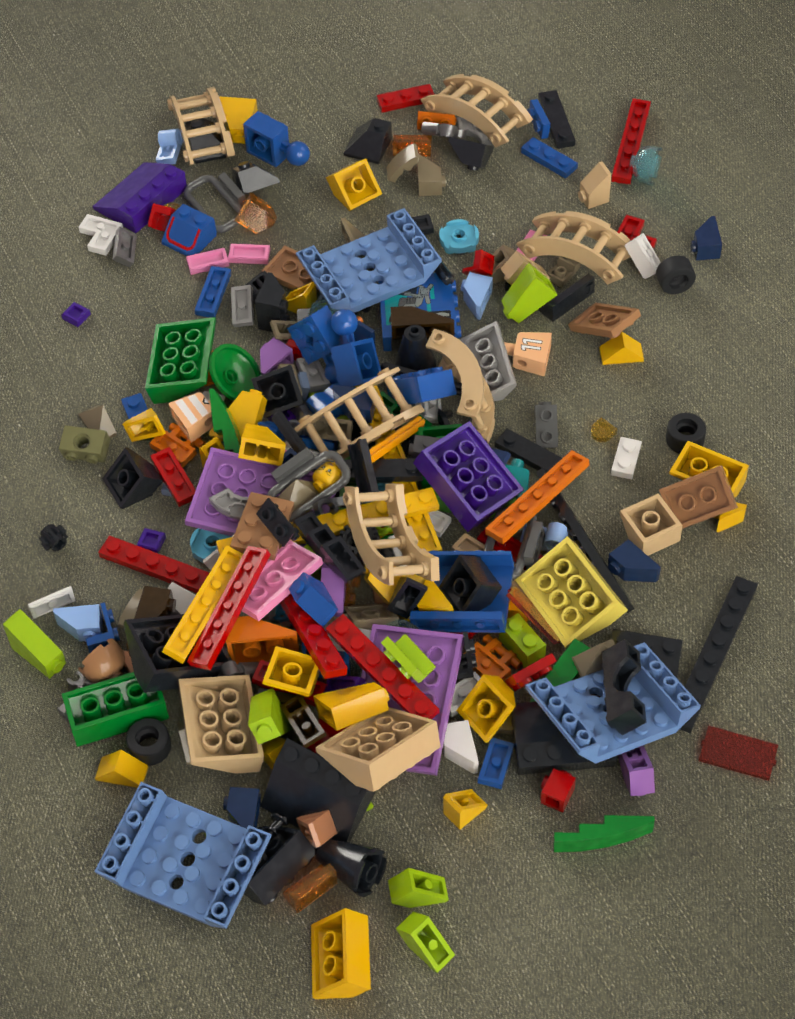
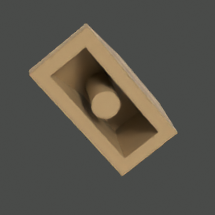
M603 161L599 162L580 182L578 197L588 209L609 202L611 172Z
M515 251L501 267L502 272L505 274L504 279L510 285L515 282L528 263L548 279L550 277L543 267L518 251Z

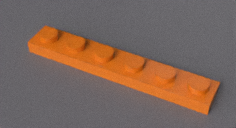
M571 450L485 528L486 535L504 544L589 466V459Z

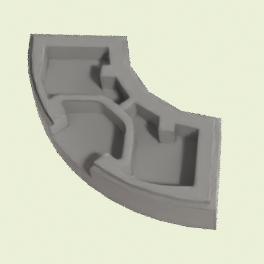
M457 117L458 129L465 130L467 136L474 137L480 144L493 145L489 138L474 124L462 117Z
M227 488L209 497V502L221 514L240 520L249 497L234 494Z

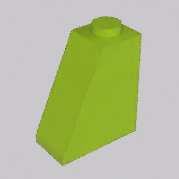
M528 263L501 300L505 316L508 319H513L518 324L557 296L552 282Z
M21 609L3 623L11 648L50 679L54 674L59 673L66 664L63 652Z
M273 688L251 696L248 726L258 745L282 736L293 729L280 708L281 703Z

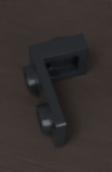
M467 631L463 632L465 653L461 656L457 680L474 677L473 668L477 667L474 640H469Z

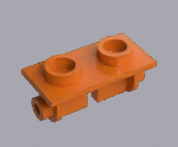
M418 111L417 130H421L423 122L455 126L457 117L453 114Z

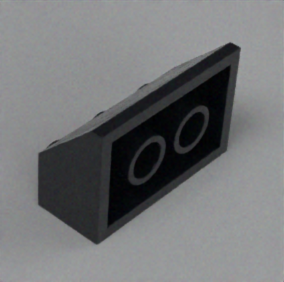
M281 826L276 831L278 836H271L244 892L254 903L264 906L272 903L277 898L279 891L284 886L292 883L295 875L311 863L312 857L317 851L300 830Z

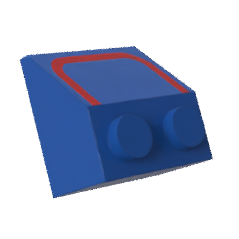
M182 204L171 215L161 242L163 245L185 256L199 254L217 236L215 219L186 204Z

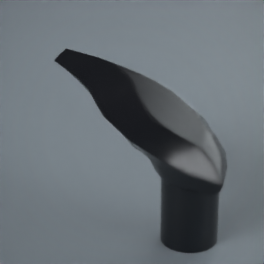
M438 408L437 418L439 425H450L448 419L453 417L452 410L443 411Z

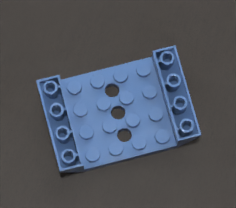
M405 208L387 215L388 227L320 254L313 245L296 252L297 258L332 309H348L355 313L422 285L442 262L441 257ZM368 268H373L374 270H373V271H368V270H366V269H368ZM383 281L382 284H377L375 282Z
M645 642L634 646L640 652L641 670L633 677L627 691H631L645 704L647 723L624 735H621L615 728H611L606 721L607 712L604 710L607 709L604 701L606 696L603 685V670L556 687L547 678L537 680L525 686V689L576 752L595 764L676 733L700 709L701 705Z
M140 782L94 872L127 891L209 926L227 929L272 835L248 825L247 829L172 799L161 789ZM201 832L206 833L204 842L195 843V836ZM194 855V863L190 866H184L183 861L185 857ZM176 878H183V885L179 889H173L172 882Z

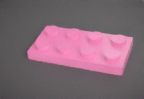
M289 540L285 547H281L278 550L275 561L268 559L242 612L260 621L290 594L289 588L303 572L311 575L323 565L322 557Z

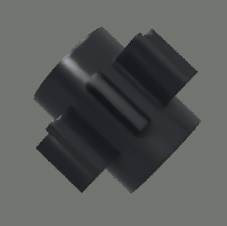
M54 524L45 526L40 533L41 537H39V540L42 542L41 545L46 551L50 550V548L53 551L61 550L67 543L66 539L68 536L65 534L67 531L61 525L57 527Z

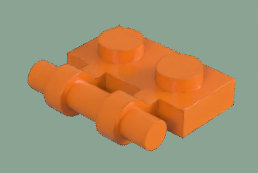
M171 423L169 430L172 432L169 433L165 430L166 433L164 435L157 436L150 442V447L156 452L170 447L183 468L197 455L195 447L200 448L206 442L201 440V436L195 441L190 442L177 424Z
M489 634L485 635L482 639L486 646L481 645L478 641L474 644L477 667H474L473 671L480 677L483 674L499 676L504 681L511 675L509 665H512L515 669H519L522 665V661L517 658L516 653L512 650L508 651L502 646L500 640L497 638L493 639ZM495 652H496V653H497L498 655H500L502 658L498 659V658H497L495 655H493L492 653H495Z

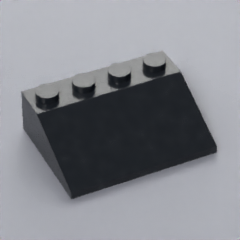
M184 614L128 619L124 621L134 675L144 693L179 689L178 679L218 677L221 666L225 662L232 661L224 645L211 670L192 667L187 662L196 643L183 664L162 653L163 648Z
M536 701L516 703V707L511 712L518 775L552 772L553 768L559 771L615 766L617 756L595 764L579 755Z
M287 738L275 761L260 807L271 813L277 812L280 816L286 817L287 822L298 828L297 817L329 810L337 830V834L330 839L350 842L376 791H368L354 785L321 755Z

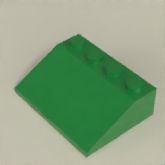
M215 317L156 324L145 389L153 404L176 401L207 384L209 358L212 352L216 325Z

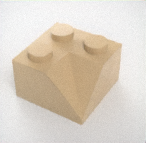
M659 493L620 510V516L629 540L648 556L679 542L681 539L683 525Z

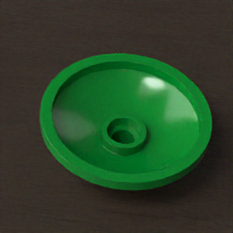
M222 344L214 349L210 355L209 372L212 381L224 396L234 401L242 391L249 392L250 389H254L251 379L261 376V371L254 358L246 350L234 344Z

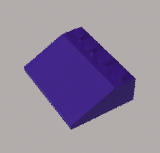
M144 162L92 207L95 211L113 221L122 223L123 227L137 233L148 224L153 203L168 206L184 192L187 186L185 172L171 164Z
M470 421L422 450L413 462L467 532L484 522L524 491L523 487Z

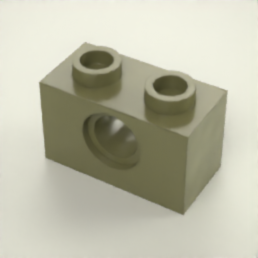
M65 425L59 450L63 457L70 461L80 459L92 464L98 462L105 463L111 439L106 430ZM83 444H88L87 447L81 448Z

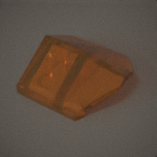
M250 192L234 221L257 235L272 227L277 220V216L270 204Z

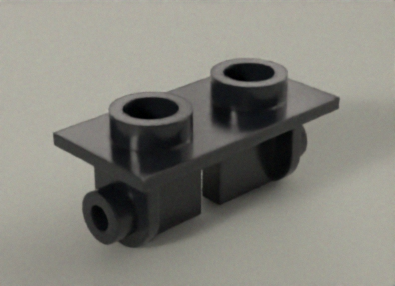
M267 498L256 515L282 547H285L290 539L295 541L299 538V530L294 528L290 521L286 519L285 515L278 508V504H274L270 498Z

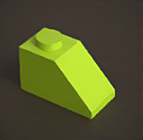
M407 868L388 880L392 904L414 908L449 901L445 878L442 876Z
M413 911L396 928L407 946L437 973L455 956L429 916Z

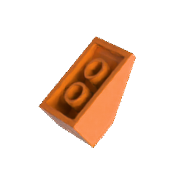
M239 616L226 640L228 654L237 665L239 662H260V660L270 663L276 646L299 652L297 631L263 620L257 621L250 616Z

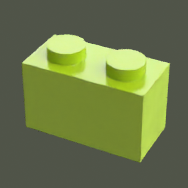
M517 613L507 619L505 633H499V640L509 651L512 650L517 654V658L522 661L523 668L546 656V644L521 615Z

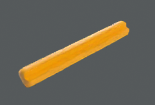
M421 416L413 418L370 448L372 463L416 433L419 427H424L425 420Z

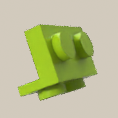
M406 634L395 643L388 636L381 642L386 648L383 653L392 662L397 660L401 664L398 669L407 679L412 676L420 683L436 667Z

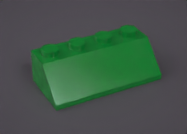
M134 672L62 693L77 747L127 732L135 722L144 718H154L159 721L169 719L162 691L144 693Z

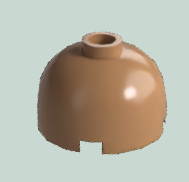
M113 638L106 640L109 643L107 646L104 647L100 644L83 660L82 664L85 667L78 668L80 673L90 682L98 683L123 675L121 670L125 666L124 651Z

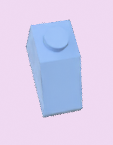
M469 272L467 279L462 281L461 291H463L464 302L478 320L481 319L493 292V277Z
M99 604L53 608L57 625L78 641L86 642L85 638L92 637L95 634H103V615Z

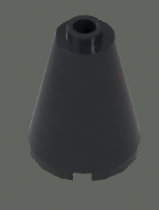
M411 325L405 329L395 365L416 371L436 368L437 363L433 350L426 348L428 337L423 327Z
M329 839L323 845L316 848L317 861L360 897L370 895L373 892L370 890L373 884L379 885L383 878L387 858L383 857L385 852L379 848Z

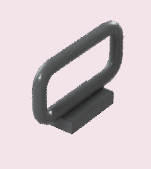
M225 172L218 176L219 180L213 175H203L185 187L184 197L192 208L209 216L192 196L191 192L204 183H211L237 212V216L226 224L218 225L215 223L216 232L225 233L243 221L245 218L244 210L249 207L244 193Z
M306 447L271 472L274 479L278 482L267 493V496L276 497L296 479L299 480L328 459L333 460L342 473L338 481L295 510L291 515L290 522L310 512L315 502L331 497L348 484L351 471L339 453L329 450L315 457L309 448Z
M504 507L498 510L494 515L492 522L508 507ZM536 515L527 523L514 567L513 580L521 575L524 566L528 570L539 559L545 532L543 522L537 521ZM488 536L483 551H493L496 540Z

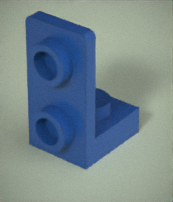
M105 602L100 603L108 632L85 638L89 653L100 644L104 647L107 646L109 643L106 640L113 638L116 642L120 641L117 627L112 628L111 623L115 622L112 609L107 610Z

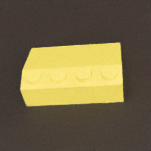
M568 536L515 580L565 648H568L574 639L581 641L608 627L628 611L579 546Z

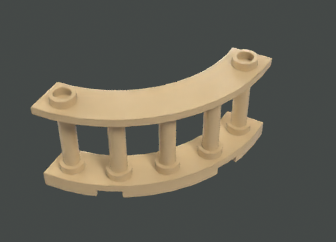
M464 74L447 77L443 81L446 86L443 91L421 99L428 112L453 114L471 122L489 138L495 148L509 141L505 134L514 126L520 128L533 120L525 107L518 100L515 102L508 95L509 92L491 80L477 75L464 76ZM464 94L474 95L468 102L460 99ZM482 99H486L494 104L485 113L475 106ZM499 110H502L510 118L501 128L491 119Z
M215 87L206 88V92H203L202 95L177 100L174 95L169 96L170 99L167 100L169 111L173 110V114L177 119L185 146V151H183L184 161L188 162L189 166L194 165V158L218 153L226 154V158L235 156L230 131H225L224 124L227 120ZM205 105H208V107H210V109L202 110L181 115L180 112L181 110L201 107ZM216 118L217 122L215 125L187 131L184 126V122L195 119ZM215 132L221 134L223 143H220V145L191 151L188 138Z
M553 211L534 217L532 223L537 228L536 232L531 238L521 240L516 244L529 259L542 255H555L575 260L594 271L607 285L623 278V274L617 268L621 261L631 257L625 248V244L631 240L622 232L619 234L610 228L611 225L599 218L573 211H566L565 213ZM562 232L576 233L572 240L559 237ZM584 235L598 241L593 249L580 243ZM604 246L616 254L612 262L600 254Z
M434 329L426 344V348L441 353L443 358L438 367L442 366L443 370L452 369L454 380L462 383V394L457 414L471 417L472 425L489 444L495 426V404L491 390L482 375L479 363L471 350L462 341L451 334Z
M387 367L380 371L377 377L353 389L312 416L309 414L298 421L300 424L294 429L296 432L306 429L320 453L329 451L313 423L324 416L340 442L339 447L341 449L337 453L345 460L350 456L348 451L349 444H355L358 439L365 438L367 443L370 444L380 438L381 434L408 423L425 410L421 403L414 407L411 404L408 405L392 378L393 375L400 371L399 367L392 370ZM385 382L401 408L400 414L394 417L393 414L389 413L374 386ZM365 391L383 418L381 420L383 423L374 429L367 424L352 399ZM344 403L361 429L360 433L362 436L354 441L347 439L331 412Z
M388 483L385 484L383 492L359 493V487L344 486L343 503L346 505L351 533L364 564L374 577L387 585H394V576L418 574L429 581H440L439 557L430 554L425 548L420 549L417 545L418 539L412 526H407L404 517L407 515L404 484ZM384 500L387 502L388 517L363 519L360 502ZM389 526L392 528L395 538L371 540L366 528ZM397 547L403 556L385 558L377 549Z

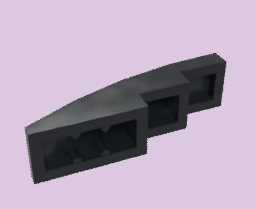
M313 511L293 520L292 525L299 530L298 533L316 555L322 557L323 562L345 582L366 572V569L341 536L336 537L327 523L322 525Z

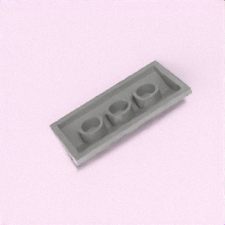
M495 321L460 340L474 354L481 368L482 375L491 390L494 401L503 400L517 386L499 324Z

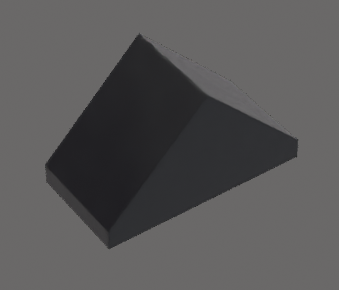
M400 577L387 610L408 619L410 612L415 609L427 591L428 586L408 577Z

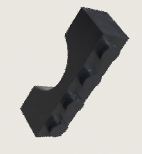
M626 639L602 651L603 685L606 696L604 701L607 709L606 721L611 728H615L621 735L647 723L645 704L631 691H627L631 680L641 670L640 652Z

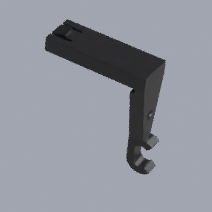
M588 273L539 308L538 311L554 322L595 292L594 277ZM508 282L505 283V291H508L512 286Z
M358 439L355 444L348 445V451L356 484L359 487V493L379 492L367 439ZM343 496L325 498L315 502L313 511L316 516H319L323 513L322 505H328L330 513L334 515L338 512L339 508H346V505L343 503ZM360 502V505L370 502Z

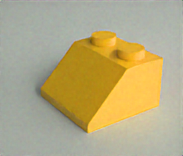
M366 158L326 177L334 196L349 211L382 194Z
M276 646L262 684L310 697L313 694L319 676V669L310 655Z

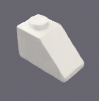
M463 720L448 723L442 748L444 757L473 774L478 773L479 761L469 721Z

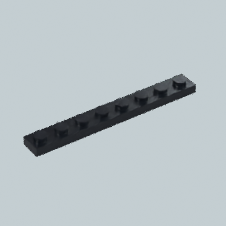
M544 468L536 472L539 478L547 473ZM559 493L550 501L554 509L556 507L559 508L561 511L558 513L559 518L564 525L568 523L571 527L568 532L574 541H580L581 545L579 548L586 557H590L593 566L628 609L626 613H629L635 608L566 500Z
M736 576L685 685L688 692L701 705L700 709L680 730L691 734L757 590L758 583Z

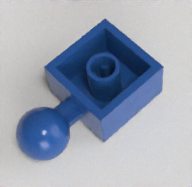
M259 111L243 123L247 153L274 167H277L286 158L294 166L304 165L309 160L310 150L305 143L301 141L289 143L288 127L284 123Z
M326 305L288 327L287 330L308 365L323 358L326 363L324 375L330 381V384L338 382L335 366L331 359L330 348L343 345L342 336L336 334L331 327L333 314Z
M348 309L336 311L331 318V327L336 334L342 336L343 345L332 347L330 350L331 359L337 373V382L340 386L353 387L377 377L381 368L373 338L355 341L354 332L358 326V319L355 313Z
M442 366L393 377L394 382L408 404L426 402L457 394L452 369L443 370ZM387 387V393H388V395H389L392 399L395 400V398L393 397L392 393L390 392V390H389L388 387Z

